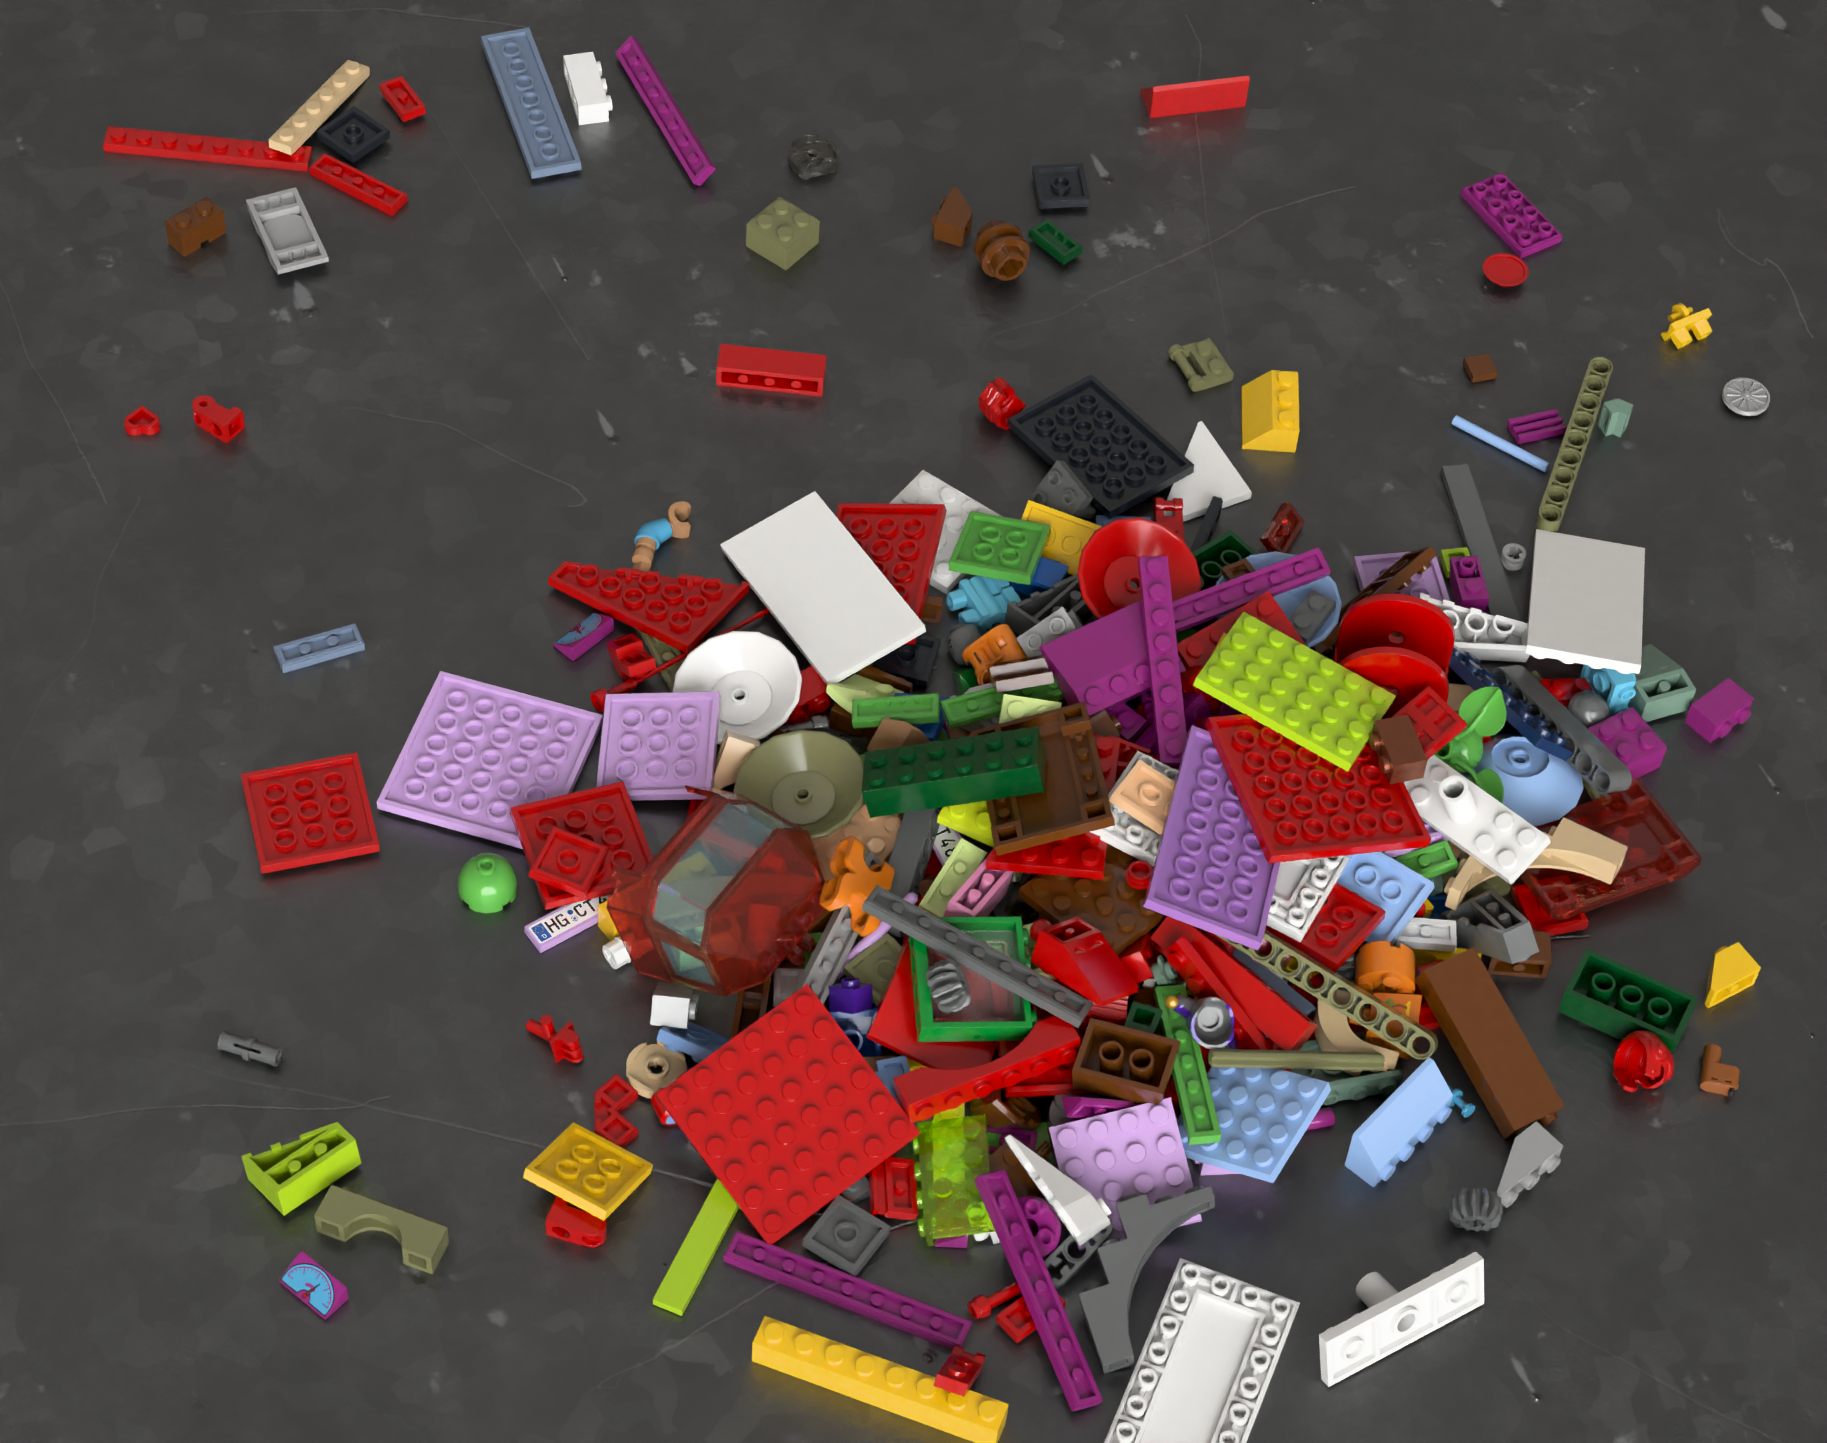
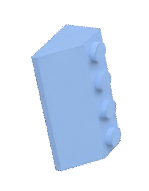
M1428 1057L1353 1133L1344 1166L1373 1188L1381 1180L1387 1181L1394 1173L1395 1165L1400 1160L1403 1162L1408 1160L1414 1152V1146L1419 1141L1424 1143L1433 1132V1126L1437 1122L1440 1124L1445 1122L1452 1112L1450 1104L1453 1094L1433 1059Z

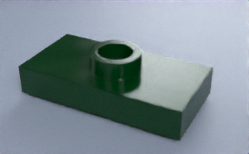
M1049 219L1044 220L1029 230L1028 237L1063 265L1082 254L1083 247Z

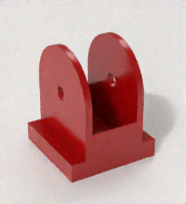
M1404 594L1370 596L1356 602L1344 613L1331 660L1396 696L1383 719L1391 718L1428 686L1447 703L1449 695L1447 676L1455 641L1454 626L1449 617L1440 608L1421 598ZM1398 632L1403 634L1404 636L1395 637L1391 635V633Z

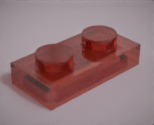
M1290 502L1283 503L1264 531L1260 541L1268 552L1286 553L1305 521Z

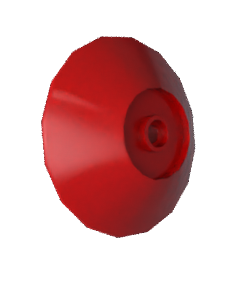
M1140 517L1116 519L1096 530L1081 550L1077 571L1082 598L1094 617L1098 620L1139 601L1142 604L1138 572L1139 556H1168L1172 602L1200 592L1202 583L1197 560L1184 540L1165 525ZM1130 582L1136 583L1137 588L1131 587Z

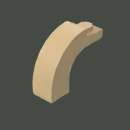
M1337 989L1336 998L1341 1003H1349L1351 994ZM1318 999L1313 1022L1318 1025L1314 1033L1322 1051L1379 1052L1385 1057L1384 1068L1380 1071H1369L1376 1074L1395 1069L1399 1052L1361 1040L1350 1029L1346 1015ZM1362 1070L1342 1071L1351 1076L1359 1077Z

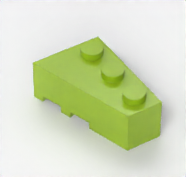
M338 1122L299 1135L300 1139L282 1146L280 1142L270 1145L271 1150L254 1156L250 1152L241 1156L248 1180L284 1216L361 1164L356 1139Z

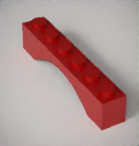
M1054 1015L1036 1022L1029 1035L1017 1047L990 1063L959 1070H937L920 1067L893 1078L895 1095L901 1108L907 1114L910 1123L927 1120L935 1114L948 1109H955L963 1103L985 1097L991 1092L1006 1086H1013L1019 1081L1034 1075H1041L1057 1066L1072 1063L1077 1058L1081 1040L1073 1025Z

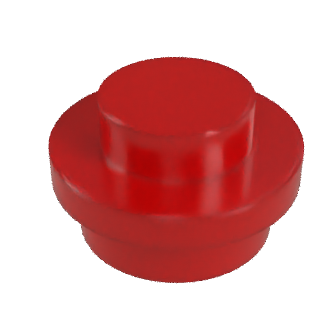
M1134 861L1125 871L1126 883L1135 889L1148 888L1153 870L1152 866L1146 861Z

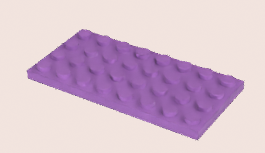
M1192 725L1187 734L1143 907L1258 950L1263 941L1280 862H1267L1209 732Z

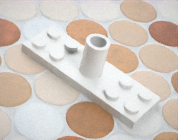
M1435 755L1428 759L1423 778L1404 782L1422 821L1428 823L1429 826L1437 832L1439 831L1444 837L1510 885L1551 843L1547 835Z
M1474 1252L1400 1292L1378 1272H1371L1365 1275L1357 1284L1356 1295L1369 1308L1319 1334L1321 1380L1330 1387L1483 1305L1484 1259L1477 1252Z

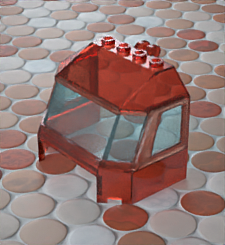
M685 785L687 792L707 796V798L642 872L618 866L613 867L612 878L616 879L614 894L608 895L606 908L637 973L725 997L764 983L786 956H788L791 963L797 966L805 962L803 950L810 953L816 947L814 938L807 931L825 910L820 905V896L824 883L828 881V877L808 830L802 829L744 795L710 787Z

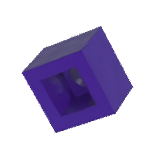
M847 977L842 978L841 983L829 986L830 1011L856 1014L873 1008L872 984L861 983L859 978Z

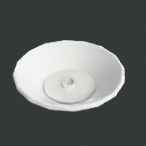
M732 631L709 638L687 655L676 672L673 692H720L721 707L717 744L721 745L726 730L759 740L767 737L783 725L799 702L802 676L796 657L781 641L760 632ZM745 696L743 699L737 700L738 697Z

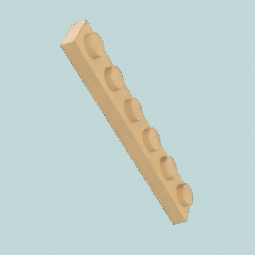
M347 60L269 138V148L292 155L370 76V67Z

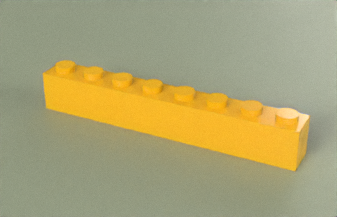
M764 1316L752 1343L753 1362L974 1443H998L1006 1424L1009 1406L1007 1403L971 1390L967 1392L965 1397L933 1386L935 1382V1377L767 1316Z

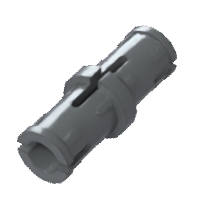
M222 1031L217 1043V1049L240 1055L243 1060L251 1061V1059L275 1067L280 1063L283 1053L282 1048L259 1042L256 1037L249 1036L245 1038L228 1033L227 1031ZM239 1045L259 1050L261 1053L240 1047Z

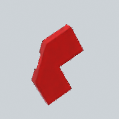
M615 1074L594 1092V1133L624 1148L639 1135V1129L620 1113L638 1098V1091L618 1074Z

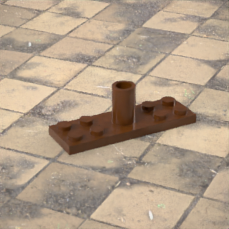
M1429 546L1404 554L1341 608L1336 627L1324 641L1312 646L1310 649L1323 656L1330 653L1334 649L1332 644L1337 641L1340 623L1348 608L1364 598L1380 594H1392L1396 590L1400 591L1412 582L1410 578L1415 573L1421 574L1432 565L1430 561L1437 556L1434 549ZM1398 632L1391 633V635L1395 637L1404 636L1403 634Z

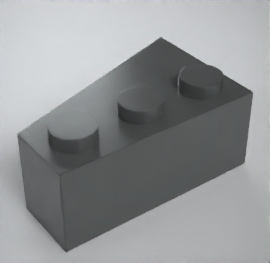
M1076 574L1053 584V587L1042 593L1037 591L1030 594V598L1019 603L1013 601L1007 604L1005 624L1009 625L1011 630L1018 635H1022L1061 607L1067 613L1071 610L1075 611L1082 623L1093 614L1082 598Z

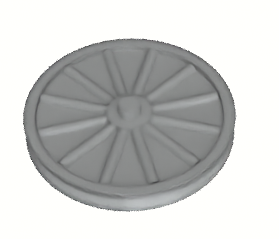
M1740 377L1726 383L1722 392V399L1725 405L1735 413L1755 416L1763 413L1768 408L1770 393L1762 383L1751 378Z

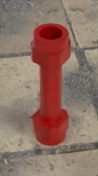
M1015 1282L987 1297L981 1294L973 1298L972 1301L967 1303V1307L971 1316L977 1320L990 1315L992 1308L1022 1293L1018 1283Z

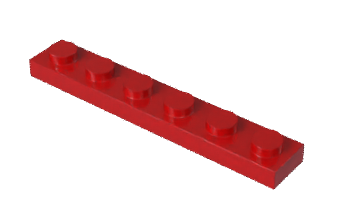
M1184 935L1162 951L1171 967L1176 969L1186 982L1189 990L1199 999L1209 996L1218 997L1226 1001L1232 1008L1234 1015V1038L1237 1041L1238 1049L1274 1050Z

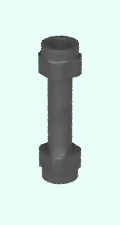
M820 715L811 716L812 721L784 725L778 728L784 733L787 729L792 732L797 730L829 732L827 717ZM769 735L765 738L759 739L760 744H763L764 742L771 739Z

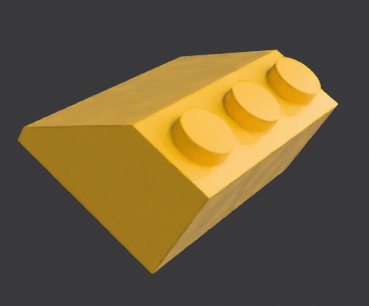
M1271 370L1242 386V449L1295 453L1300 431L1298 372Z

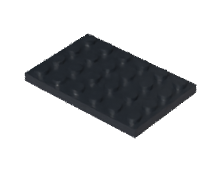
M1092 374L1008 419V427L1051 467H1053L1057 460L1065 461L1094 497L1091 503L1108 519L1117 516L1194 473V464Z

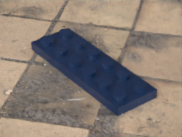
M1454 645L1449 667L1475 691L1484 687H1499L1502 690L1506 706V720L1535 747L1567 761L1573 753L1565 746L1567 740L1555 731L1551 733L1547 729L1549 724L1540 716H1533L1530 713L1532 708L1520 699H1514L1513 695L1515 692L1503 683L1499 685L1496 682L1498 677L1485 667L1482 669L1479 666L1481 661L1469 652L1465 654Z

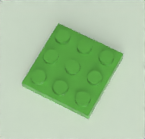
M970 511L949 560V571L1030 585L1049 539L1051 525Z

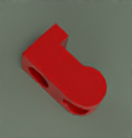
M208 395L198 396L192 401L195 424L225 443L231 441L245 428L243 411L234 406L228 410L216 404L215 400Z
M556 1196L546 1218V1235L586 1247H599L606 1240L607 1222L588 1212L570 1207L569 1202Z

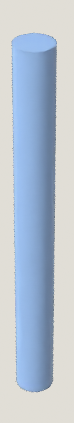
M1458 415L1452 420L1451 424L1543 472H1546L1550 466L1549 462Z

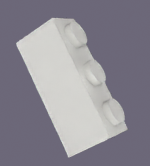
M593 52L564 55V77L578 124L585 125L609 121L608 111L612 110V100L610 95L606 96L607 84L605 78L600 77L602 76L600 61L596 62Z

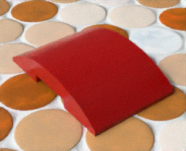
M905 934L901 943L902 948L888 985L882 993L866 1038L903 1056L906 1055L907 1058L931 1069L959 1070L990 1063L997 1048L996 1041L917 1042L909 937ZM927 946L928 968L939 961L951 959ZM931 995L933 1022H993L990 996L981 1001L971 1000L970 1005L963 1007L962 1010L946 1014L939 1009Z

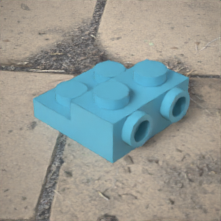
M1583 665L1580 678H1586L1593 692L1599 694L1606 701L1610 717L1629 709L1628 703L1636 694L1634 689L1636 677L1634 673L1622 674L1614 669H1594L1588 665Z

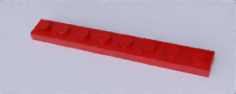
M108 126L103 142V148L106 152L308 172L313 155L311 146H300L292 155L269 148V142Z

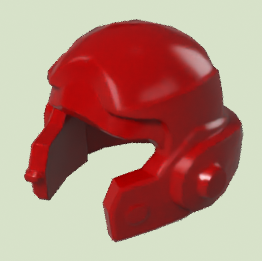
M1635 1031L1628 1034L1618 1044L1613 1058V1073L1615 1079L1624 1090L1635 1092L1638 1088L1635 1082L1639 1083L1643 1088L1654 1089L1670 1080L1673 1076L1674 1062L1671 1051L1654 1033Z

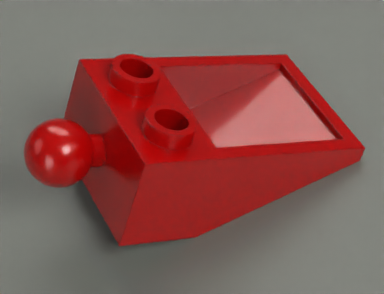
M1076 916L1052 925L1051 922L1045 919L1036 920L1031 925L1030 935L1036 942L1030 962L1040 967L1041 971L1045 974L1057 978L1100 1007L1138 992L1139 986L1100 930Z

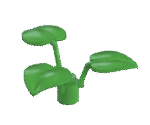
M1484 687L1469 694L1459 708V716L1469 727L1461 731L1434 755L1439 759H1450L1452 764H1456L1469 772L1472 777H1466L1468 780L1500 803H1503L1504 786L1497 773L1491 769H1484L1477 774L1474 769L1457 758L1461 752V743L1459 741L1461 737L1471 733L1473 729L1480 736H1492L1497 734L1505 724L1507 712L1502 690L1499 687Z

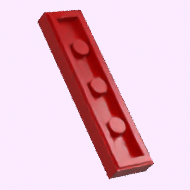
M326 153L309 167L310 175L391 216L408 201L406 193Z

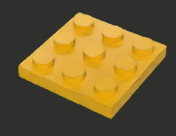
M573 1122L525 1168L523 1178L605 1221L651 1174L653 1164Z

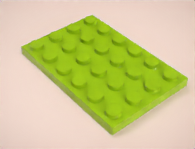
M1245 612L1241 614L1198 674L1193 684L1198 689L1241 713L1247 714L1259 723L1270 727L1277 733L1282 734L1347 772L1368 742L1369 734L1373 732L1374 721L1383 719L1396 697L1394 694Z

